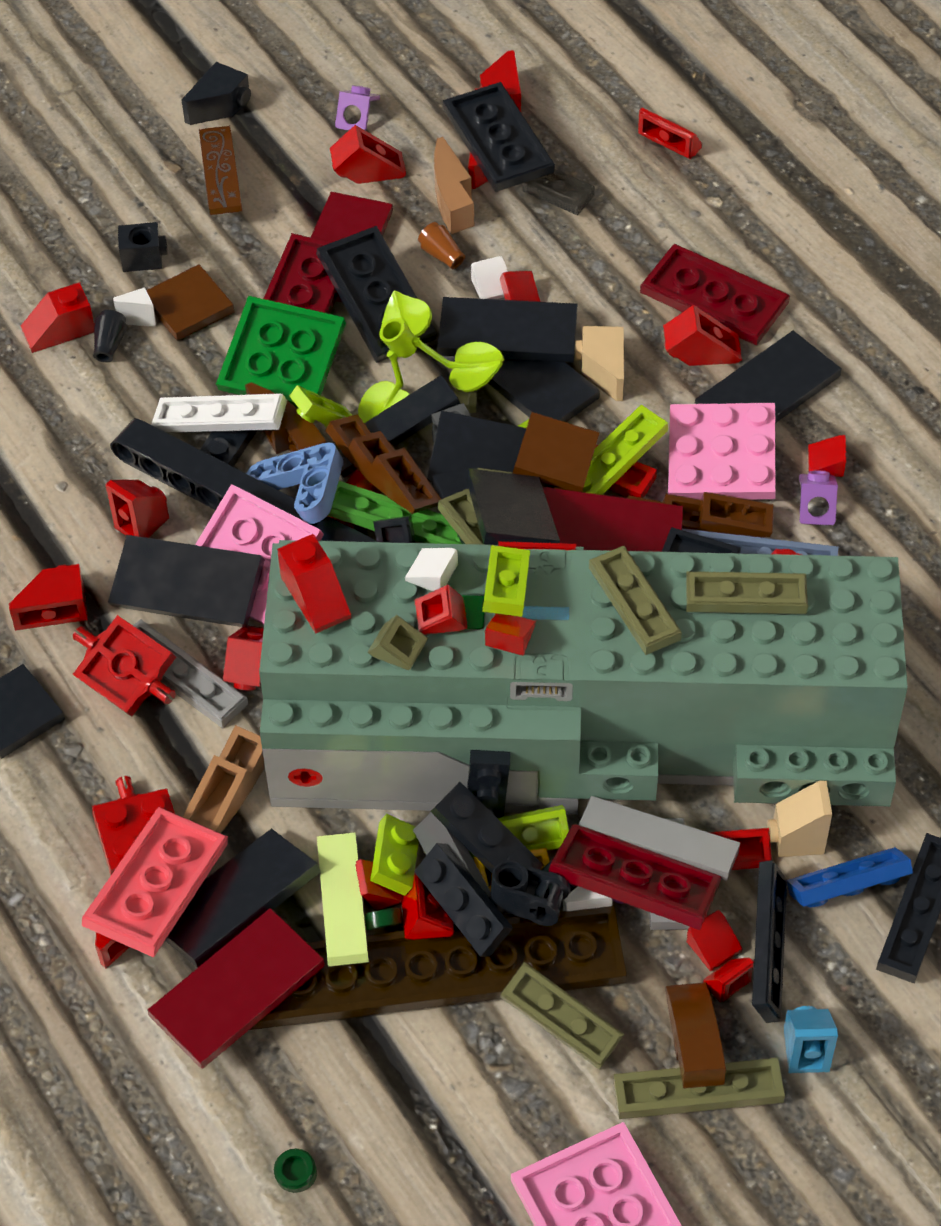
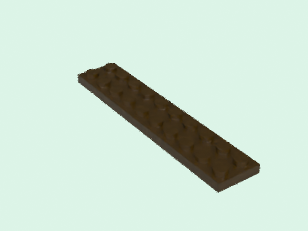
M614 905L575 911H560L559 919L553 926L538 925L522 917L506 918L513 929L490 957H480L455 924L453 925L454 933L451 937L411 940L405 938L404 931L366 935L369 962L328 967L326 940L308 942L307 944L324 959L325 966L250 1030L502 999L500 997L501 993L524 962L564 991L627 983V973Z

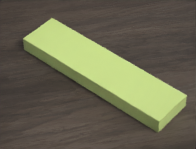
M356 833L317 836L328 967L369 962L363 902L355 866L358 860Z

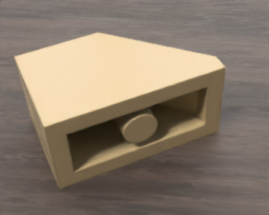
M583 326L582 340H575V361H582V375L615 401H623L624 327Z
M818 781L776 804L774 819H768L767 828L770 831V843L776 842L778 857L822 855L825 853L832 818L827 781Z

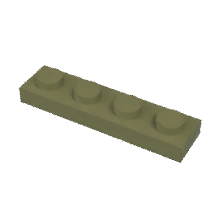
M778 1058L725 1063V1084L719 1086L683 1089L680 1067L614 1074L613 1084L618 1118L628 1119L784 1103L785 1093Z

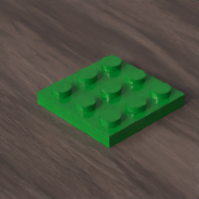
M248 296L216 382L218 390L237 395H246L245 385L252 382L275 394H283L287 401L298 409V406L290 398V394L297 385L318 395L322 394L346 326L345 318Z

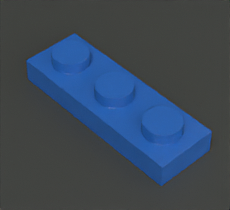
M894 847L786 881L789 895L803 907H818L826 904L828 899L840 895H858L864 891V888L873 885L894 884L901 879L900 877L913 874L911 859Z

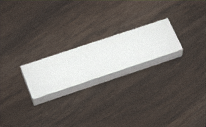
M283 394L160 398L151 425L164 432L279 430L287 399Z

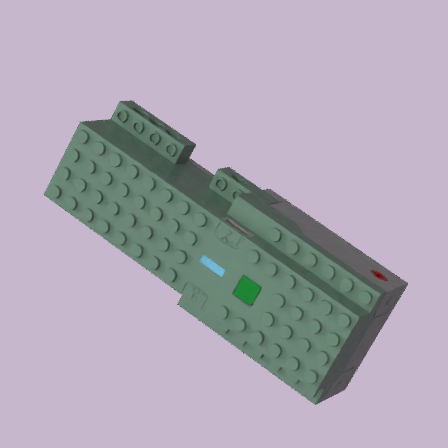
M279 540V543L272 544L259 669L263 695L260 738L271 807L431 811L459 782L467 788L470 750L510 752V770L504 813H525L563 805L566 814L578 815V799H590L591 796L612 800L656 801L657 784L733 785L734 803L777 804L818 781H827L831 805L891 806L896 785L894 746L908 689L898 557L628 551L682 632L680 641L645 655L589 569L590 559L609 551L583 550L584 547H576V550L525 549L530 550L522 617L536 621V625L524 656L485 646L486 627L496 614L482 612L491 545L318 541L332 563L349 607L351 619L315 634L280 576L277 549L296 540ZM422 548L457 549L458 566L447 585H450L464 599L467 629L456 632L425 634L428 640L410 670L395 666L368 654V650L383 625L395 615H398L418 630L415 599L433 591L405 581V577ZM686 571L805 573L808 598L807 614L686 612Z

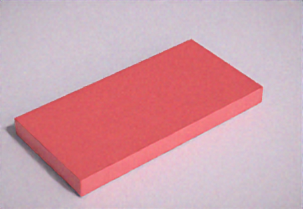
M158 807L83 915L82 926L154 957L223 853L228 843V836Z

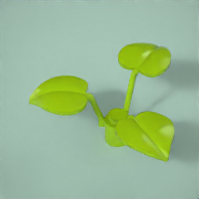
M394 290L385 309L379 335L390 349L387 356L391 360L396 384L391 381H381L372 385L360 401L358 415L365 423L410 395L407 391L401 390L404 383L397 358L412 356L417 347L447 368L452 369L449 376L450 383L461 392H472L486 385L501 368L504 357L496 347L488 343L471 342L457 350L455 362L447 360L418 338L430 325L432 319L430 307L420 299L406 296Z

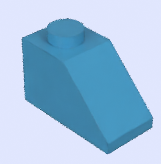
M801 1006L794 1010H787L784 1036L788 1073L830 1072L838 1032L829 1009Z

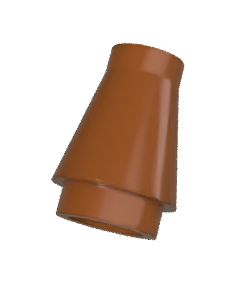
M432 222L419 234L418 242L421 244V249L448 265L452 270L458 268L465 260V254L459 249L444 225Z

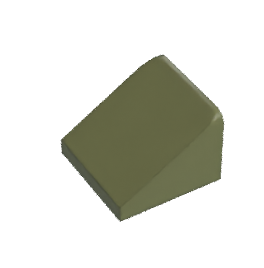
M395 615L383 625L367 653L382 661L410 670L427 642L428 637L401 617Z

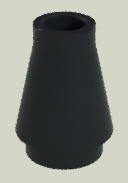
M103 310L94 320L93 357L100 362H111L113 360L114 354L127 331L126 318L120 312Z

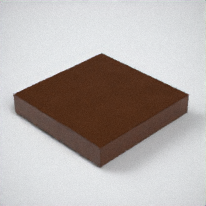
M200 264L146 290L152 301L155 315L177 341L235 312L234 304Z
M531 412L512 474L536 476L540 478L541 483L564 490L582 492L599 432Z

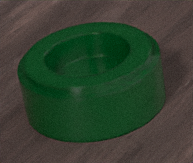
M399 907L364 914L365 931L404 923Z
M297 1148L289 1149L277 1158L274 1164V1176L282 1189L292 1193L303 1192L315 1182L317 1167L313 1157L307 1151Z

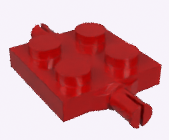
M118 615L108 628L97 637L82 626L76 629L86 639L74 632L73 640L79 642L87 650L84 660L74 671L73 675L132 717L143 701L151 694L165 704L171 703L172 700L162 692H165L173 699L175 698L176 692L160 682L164 673L176 659V656L171 651Z
M121 776L115 781L120 798L115 801L92 806L93 818L110 875L117 868L158 807L175 814L167 788L144 794H135L131 777L124 776V786Z

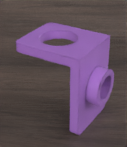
M352 85L351 90L340 91L335 127L350 130L354 125H357L366 131L370 101L380 100V95L370 93L371 88ZM350 105L357 106L361 112V118L356 124L348 123L344 117L345 109Z
M809 471L808 474H800V523L834 525L836 522L838 489L835 476L829 475V472ZM814 497H823L829 503L828 511L822 516H814L808 511V503Z

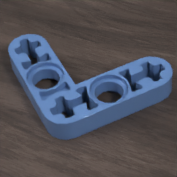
M328 442L259 461L251 466L246 474L277 490L300 484L294 508L304 522L315 524L323 520L331 511L343 466V457L336 446Z

